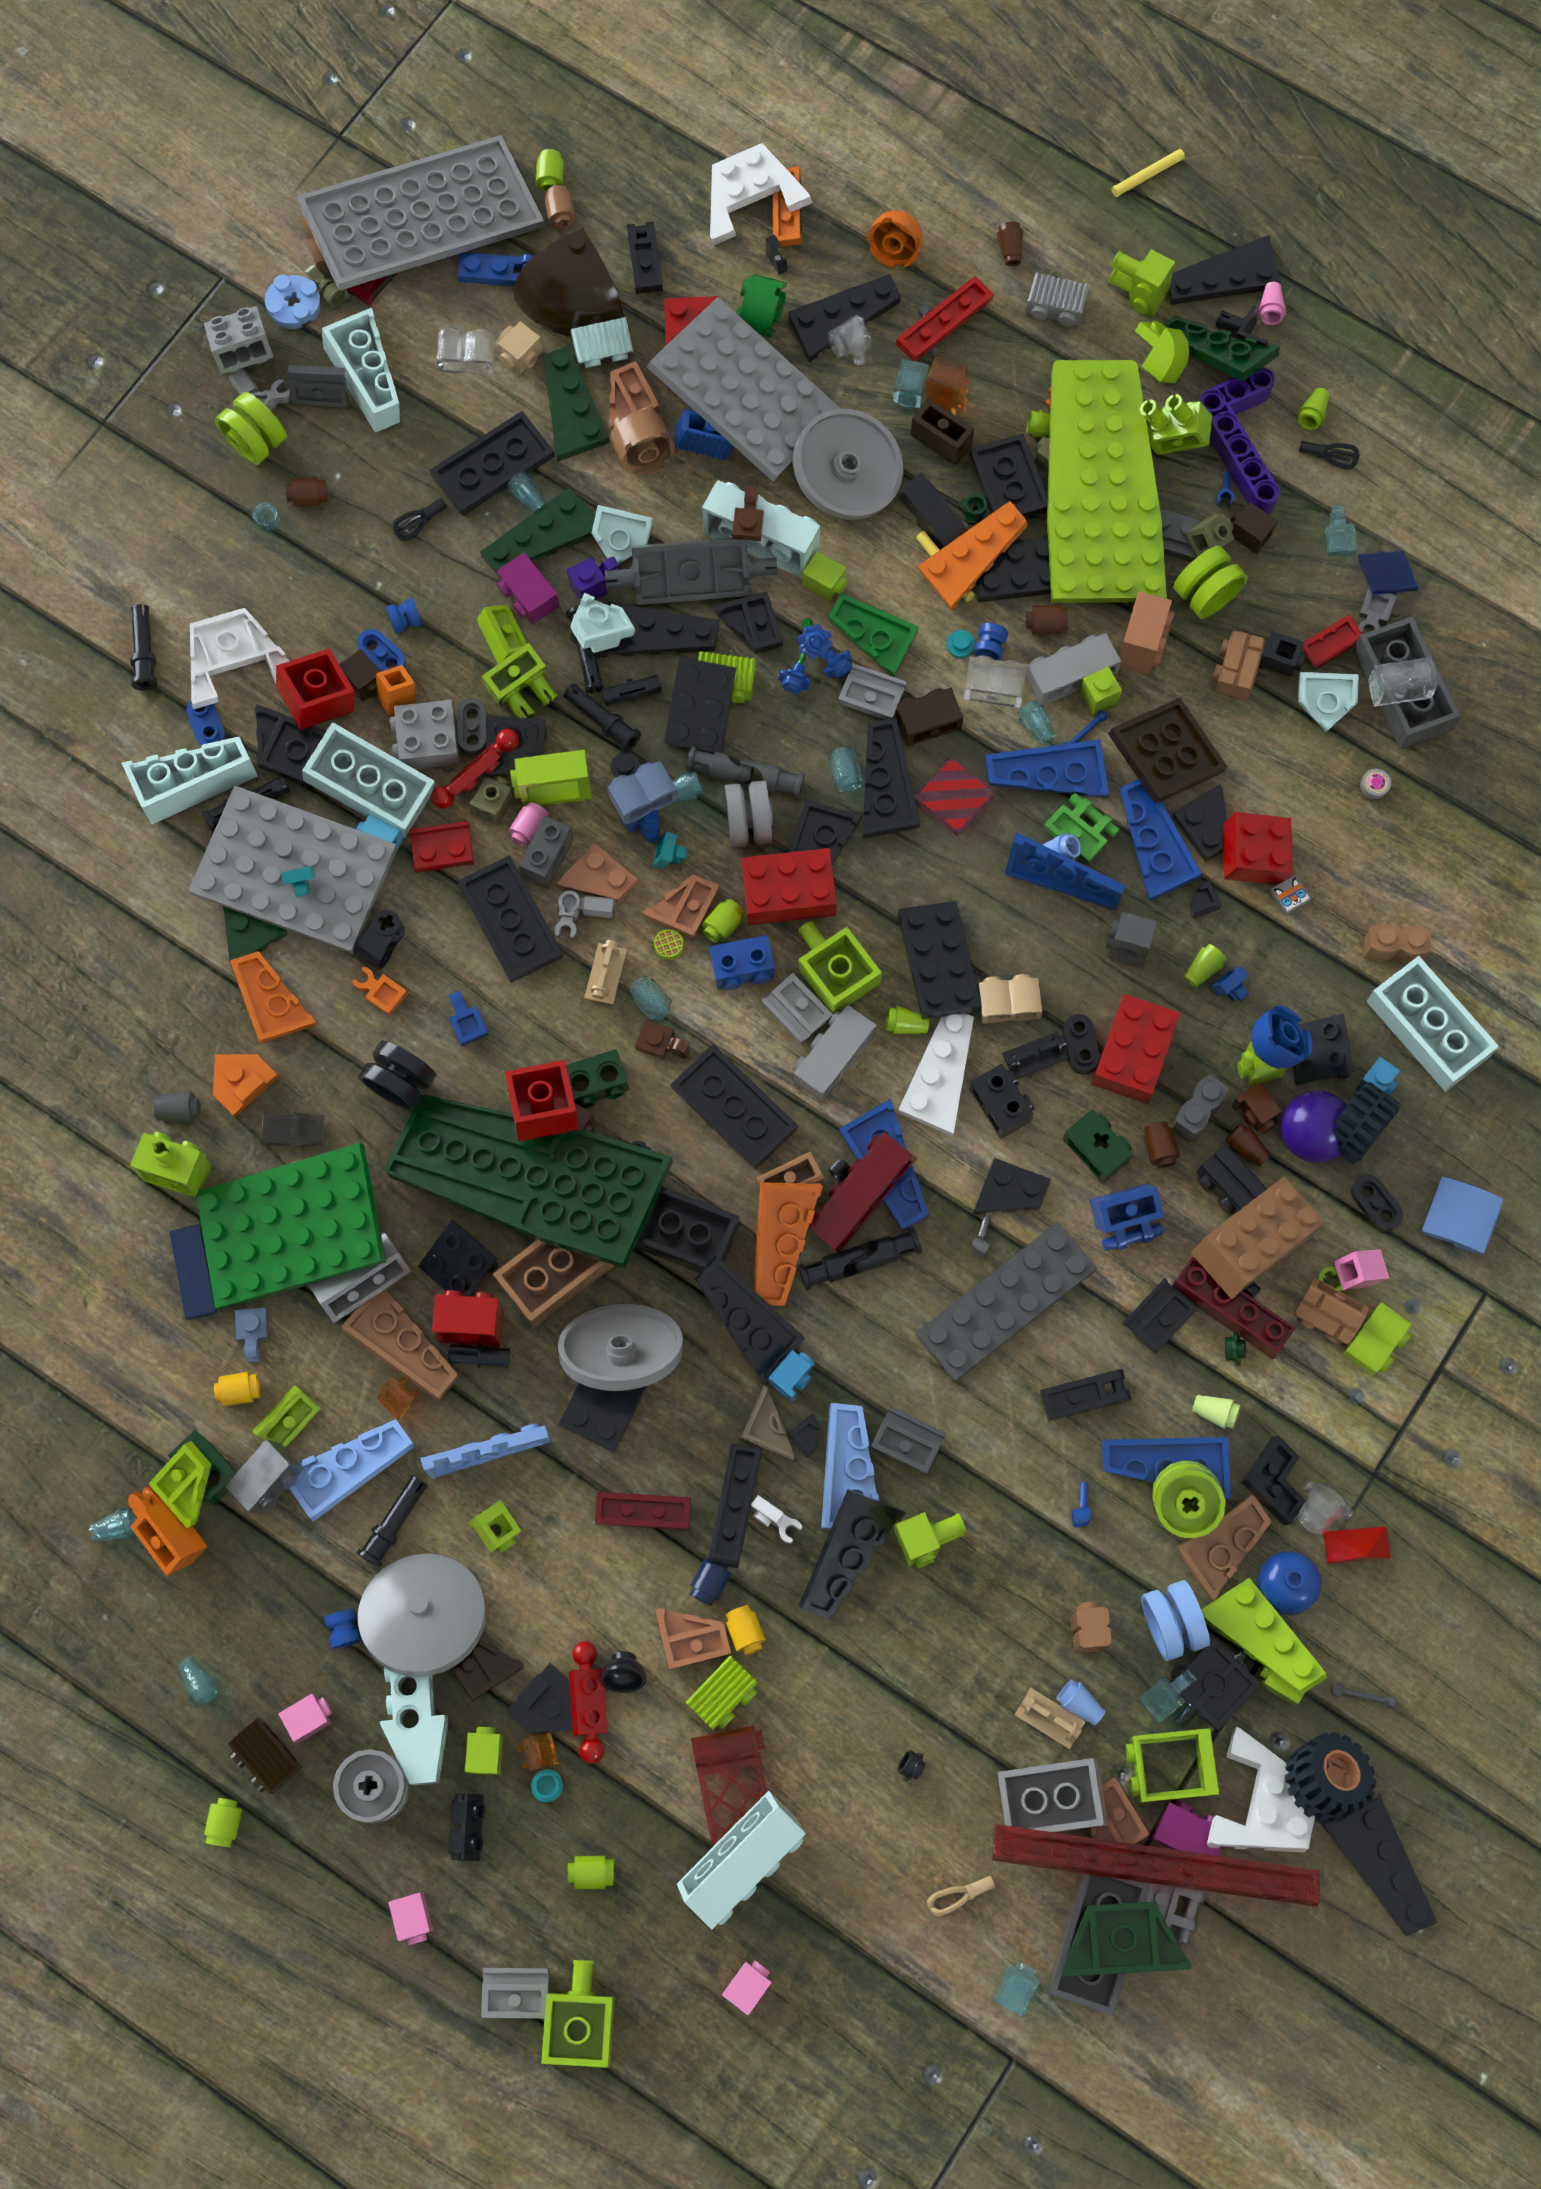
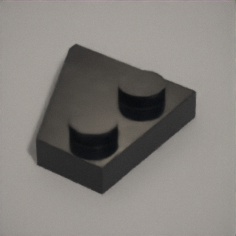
M994 1158L973 1214L983 1215L986 1212L997 1211L1005 1213L1014 1212L1019 1209L1025 1211L1038 1210L1042 1205L1051 1179Z

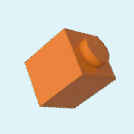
M403 665L376 673L377 699L389 717L395 715L394 706L415 704V682Z

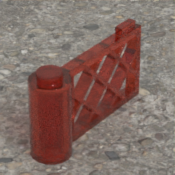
M754 1725L691 1738L712 1847L730 1830L739 1815L741 1817L745 1815L741 1811L751 1795L760 1800L767 1793L759 1750L765 1749L762 1730L755 1731ZM755 1765L758 1779L750 1790L735 1780L741 1768ZM736 1769L732 1777L725 1773V1771ZM719 1773L729 1780L720 1796L708 1790L706 1775ZM732 1783L748 1793L739 1809L722 1799ZM758 1784L760 1786L762 1797L754 1793ZM709 1795L716 1799L712 1808ZM719 1803L735 1812L726 1829L714 1822L713 1812ZM715 1827L723 1832L719 1840L717 1839Z

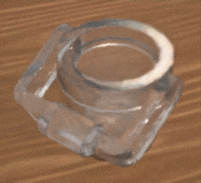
M854 315L829 331L827 335L831 348L838 358L853 354L854 366H864V351L871 349L872 345L863 318Z
M1307 1481L1301 1489L1309 1497L1298 1512L1297 1518L1307 1530L1314 1534L1322 1535L1339 1518L1348 1520L1354 1512L1349 1508L1346 1499L1328 1484L1322 1482L1315 1484L1312 1481Z

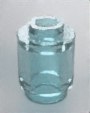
M847 747L835 749L827 759L835 787H838L841 793H849L859 789L862 786L861 780L863 777L855 751L848 750Z
M646 975L642 976L629 988V992L632 995L631 999L649 1020L655 1018L660 1020L670 1012L672 999L654 979H649Z

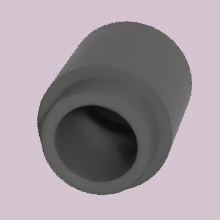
M193 1092L164 1093L161 1097H156L154 1100L155 1118L157 1121H163L164 1123L194 1122L196 1116L201 1114L200 1099L198 1097L195 1098Z

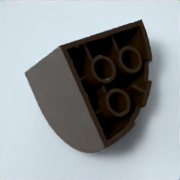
M584 228L551 243L539 251L523 267L514 285L515 301L521 310L535 323L538 324L540 322L551 328L554 333L572 337L571 329L624 318L621 302L613 281Z

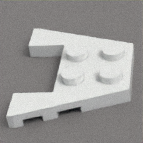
M763 143L712 165L710 237L714 245L737 236L729 215L730 212L776 192L782 191L790 213L813 203L809 193Z
M245 608L190 623L192 708L194 710L218 702V696L210 678L212 675L266 660L276 684V665L289 662L286 653L272 642L268 637V633Z
M1236 1727L1232 1731L1226 1757L1257 1769L1246 1826L1216 1815L1212 1819L1206 1846L1210 1848L1226 1846L1244 1850L1247 1848H1264V1851L1304 1853L1309 1849L1315 1816L1309 1818L1303 1814L1304 1809L1302 1807L1298 1808L1294 1804L1296 1801L1295 1797L1289 1795L1287 1789L1290 1788V1784L1285 1782V1775L1289 1773L1285 1769L1286 1762L1241 1728Z

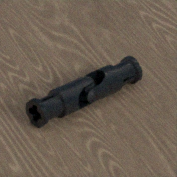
M911 1228L909 1232L895 1237L888 1235L859 1246L823 1256L821 1261L806 1266L800 1264L798 1265V1270L805 1290H809L813 1285L826 1281L833 1283L897 1262L899 1257L915 1252L920 1254L922 1253V1248L915 1228Z

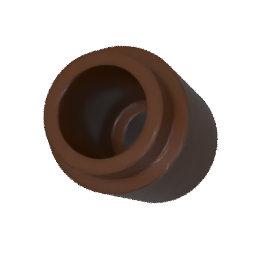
M318 477L291 478V484L286 485L287 502H293V507L320 506L321 502H328L326 480H318Z
M1060 605L1032 606V611L1026 612V629H1031L1032 635L1060 634V631H1067V608H1060Z
M1166 1121L1146 1126L1143 1138L1150 1163L1158 1165V1168H1167L1175 1165V1159L1180 1157L1173 1129L1168 1126Z

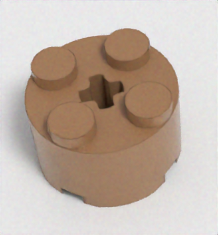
M648 406L641 411L627 416H619L613 421L614 428L611 432L610 440L625 471L634 470V473L639 475L653 472L665 464L663 460L668 454L670 458L674 454L675 444L661 415L653 407Z

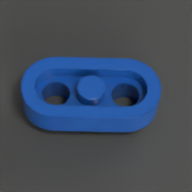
M368 629L359 635L357 639L358 649L363 650L380 672L391 669L388 668L390 663H396V667L403 665L406 669V660L403 653L380 631ZM372 644L377 645V648L374 650L368 649Z
M190 700L186 712L199 745L202 747L203 744L226 740L227 735L215 704L204 706L205 709L202 712H196L197 709L193 710ZM209 731L215 732L211 737H207L206 733Z

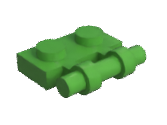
M1074 793L1068 802L1075 809L1071 811L1063 804L1044 824L1043 829L1054 838L1063 833L1075 835L1081 846L1078 858L1089 865L1107 845L1108 840L1101 834L1106 832L1114 838L1119 833L1120 828L1112 823L1113 819L1107 814L1103 815L1096 810L1088 798L1083 799L1077 793ZM1085 815L1094 822L1093 828L1082 820L1081 817Z

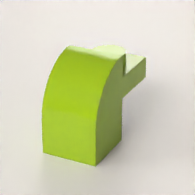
M1157 321L1152 323L1140 322L1135 332L1153 346L1142 367L1159 382L1175 384L1185 369L1189 358V344L1186 336L1180 329L1166 328Z

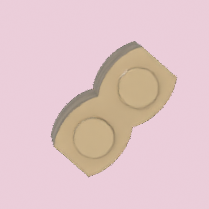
M1019 974L1014 976L1012 980H1001L1000 977L993 976L985 978L983 982L978 984L977 989L981 1002V1023L994 1024L1040 1019L1042 1005L1038 978H1031L1029 974Z

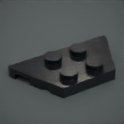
M257 704L255 713L259 768L279 776L282 775L284 778L313 789L314 786L303 781L302 770L327 731L315 726L300 730L294 718Z

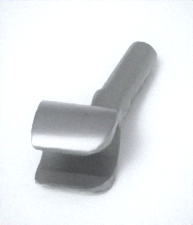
M983 1214L979 1231L970 1248L972 1253L981 1258H984L991 1246V1242L984 1239L991 1217L989 1214Z

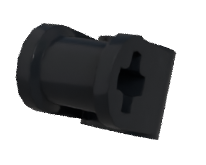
M391 910L379 912L365 934L358 940L354 948V956L378 970L383 969L405 933V928L398 915ZM394 924V927H393L392 929H391V928H386V930L384 929V927H385L386 925L391 926V925Z

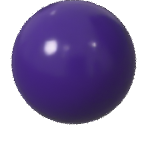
M1320 1090L1308 1091L1295 1097L1287 1105L1281 1118V1135L1286 1147L1296 1157L1311 1163H1324L1339 1157L1341 1153L1338 1144L1342 1142L1335 1138L1332 1129H1339L1335 1121L1347 1107V1104L1338 1096Z

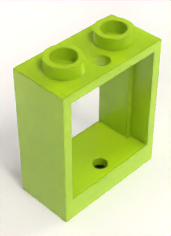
M585 749L514 759L516 769L510 770L515 798H521L523 806H527L529 802L544 806L592 799Z
M1210 1728L1130 1737V1744L1125 1745L1128 1764L1133 1763L1135 1776L1130 1777L1132 1797L1137 1796L1138 1803L1219 1795ZM1194 1740L1201 1788L1147 1794L1141 1745Z

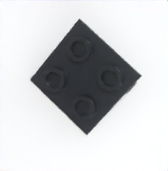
M487 716L486 748L492 743H496V736L503 729H512L519 737L518 747L512 752H503L498 759L500 764L489 774L511 776L510 770L516 769L514 759L544 755V741L547 737L545 719Z
M1344 1014L1299 1024L1303 1032L1306 1029L1309 1030L1313 1048L1310 1056L1292 1067L1296 1085L1337 1076V1079H1345L1349 1077L1350 1072H1354Z
M451 1220L418 1267L445 1291H459L463 1293V1296H470L488 1272L492 1273L498 1264L496 1263L497 1258L459 1224Z

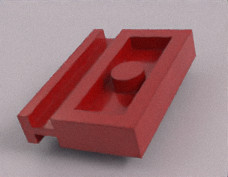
M468 821L409 829L416 873L474 864Z

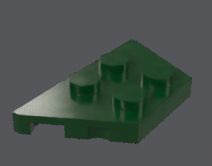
M223 906L229 961L259 951L261 953L270 943L277 942L288 935L286 929Z
M1155 1902L1087 1905L1062 1968V1976L1191 1970V1963L1185 1957L1176 1941L1177 1939L1164 1921L1163 1915Z

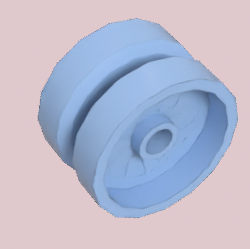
M1185 1580L1170 1584L1167 1587V1598L1158 1589L1141 1596V1603L1148 1627L1160 1654L1166 1662L1183 1656L1184 1644L1192 1652L1210 1646V1638L1204 1616L1192 1589Z

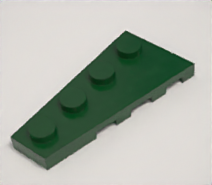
M1178 316L1172 317L1163 324L1166 328L1180 329L1184 333L1189 344V355L1242 382L1279 356L1280 346L1270 344L1268 347L1258 345L1257 339L1246 337L1245 341L1231 337L1232 332L1223 329L1220 331L1207 330V325Z
M566 346L544 354L543 360L557 462L610 443L609 436L570 347Z
M569 487L480 551L481 557L496 575L497 570L522 553H525L531 561L543 555L547 557L556 553V550L569 544L573 546L582 542L583 538L592 535L595 515Z

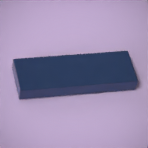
M197 1224L169 1231L185 1318L191 1320L217 1314L201 1225Z

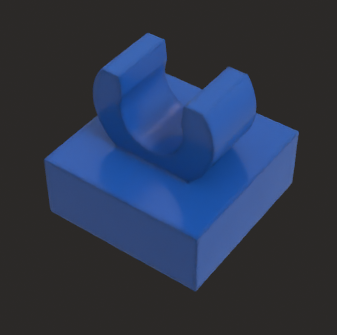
M1243 967L1231 968L1209 987L1216 996L1228 994L1233 1002L1237 999L1241 1001L1249 994L1246 987L1242 984L1249 975Z

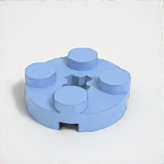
M277 276L274 279V283L268 288L265 296V305L269 315L278 326L285 329L302 328V324L308 321L312 323L316 320L321 311L322 301L316 283L303 276ZM297 298L300 302L289 306L288 300Z

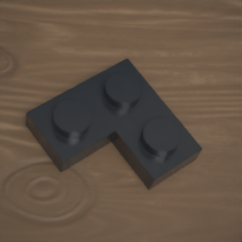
M1275 1436L1270 1439L1241 1483L1284 1526L1292 1523L1306 1501L1285 1480L1300 1457L1280 1436Z

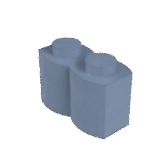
M661 761L655 763L647 762L641 765L635 774L629 776L620 775L613 779L611 785L608 786V795L624 824L635 822L650 812L659 810L678 799L677 789Z

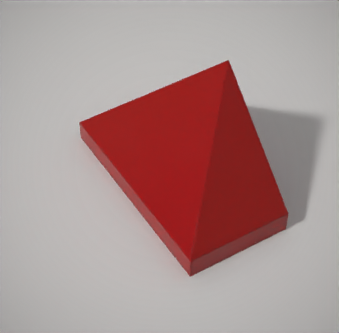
M1386 1526L1323 1532L1327 1564L1391 1558Z

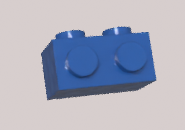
M768 935L709 946L717 989L734 990L739 988L741 984L753 982V984H763L770 981V978L775 977V967Z

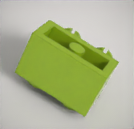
M1151 249L1145 259L1139 262L1119 250L1112 261L1111 267L1114 269L1108 283L1129 292L1130 299L1128 305L1133 307L1135 311L1153 317L1169 292L1175 261Z
M1176 394L1175 397L1171 395L1166 400L1165 407L1161 409L1152 399H1150V403L1146 400L1141 404L1140 413L1148 420L1147 428L1150 447L1157 455L1209 446L1212 415L1201 402L1185 403L1182 397Z
M529 642L482 675L483 685L498 705L507 703L517 718H530L535 714V711L532 710L520 693L521 689L525 686H530L544 707L550 704V700L554 701L559 696L544 678L546 665Z
M924 1512L896 1524L894 1529V1535L908 1567L916 1565L917 1569L934 1563V1559L938 1555L942 1544L958 1537H963L966 1532L964 1522L959 1513L933 1524L929 1522Z

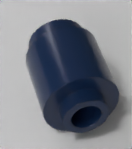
M704 1559L690 1585L692 1589L689 1595L712 1606L714 1600L718 1601L732 1573L727 1570V1566L707 1563V1559Z

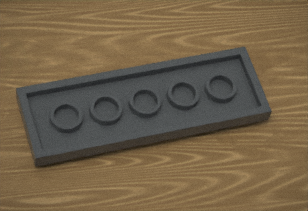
M1056 1222L917 1331L916 1337L955 1383L1094 1273L1097 1267L1062 1225Z

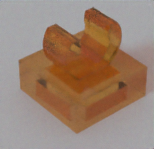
M394 1377L384 1383L377 1398L397 1420L407 1414L419 1392L416 1388L409 1393L404 1388L408 1381L406 1377L398 1381Z
M551 1732L522 1739L523 1744L517 1747L518 1752H526L528 1759L527 1763L521 1765L522 1769L530 1768L532 1771L559 1764Z

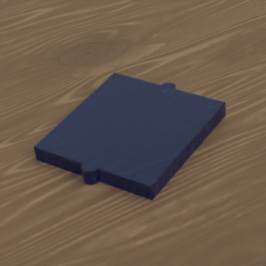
M1379 551L1378 553L1359 554L1358 561L1372 595L1385 593L1397 595L1398 592L1418 590V584L1404 551Z

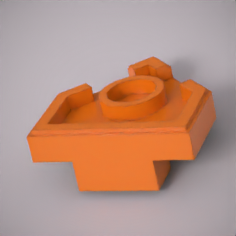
M215 1054L213 1096L236 1118L279 1076L258 1054Z

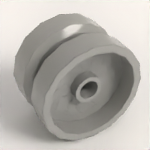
M766 781L750 783L748 787L749 801L744 800L743 787L740 783L725 785L731 848L747 846L749 843L748 828H752L754 842L758 846L772 844L771 826H773L771 799H768Z
M372 1749L357 1751L346 1758L336 1771L333 1782L334 1798L341 1811L351 1819L376 1824L386 1822L399 1814L407 1803L410 1784L398 1760L392 1755ZM371 1781L378 1784L377 1789H373L370 1793L368 1791L369 1783Z

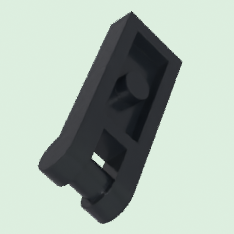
M654 221L645 222L646 225L642 226L627 224L636 294L663 291ZM647 236V238L637 239V237Z
M1123 1369L1040 1390L1048 1422L1132 1400L1130 1391L1125 1389L1123 1380L1126 1378ZM1111 1384L1114 1393L1106 1395L1104 1385Z

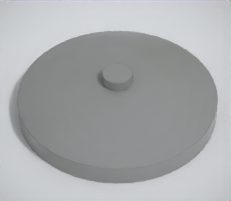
M841 408L828 410L817 415L802 430L796 440L793 451L794 474L804 495L817 508L840 519L860 520L876 515L894 499L902 483L903 459L895 438L881 422L858 410Z
M636 1304L603 1306L581 1314L564 1328L558 1341L559 1361L568 1376L578 1383L591 1388L607 1391L642 1388L663 1379L677 1367L683 1355L682 1332L678 1324L670 1316L651 1307Z
M437 1554L411 1555L389 1564L366 1587L358 1609V1627L369 1654L381 1666L391 1672L410 1677H425L439 1674L459 1664L472 1652L479 1642L486 1622V1604L482 1589L475 1576L461 1563Z

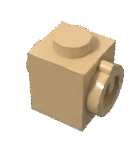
M521 321L515 327L508 326L504 329L496 343V347L499 348L500 361L507 368H513L520 374L527 367H532L538 360V356L543 353L541 337Z

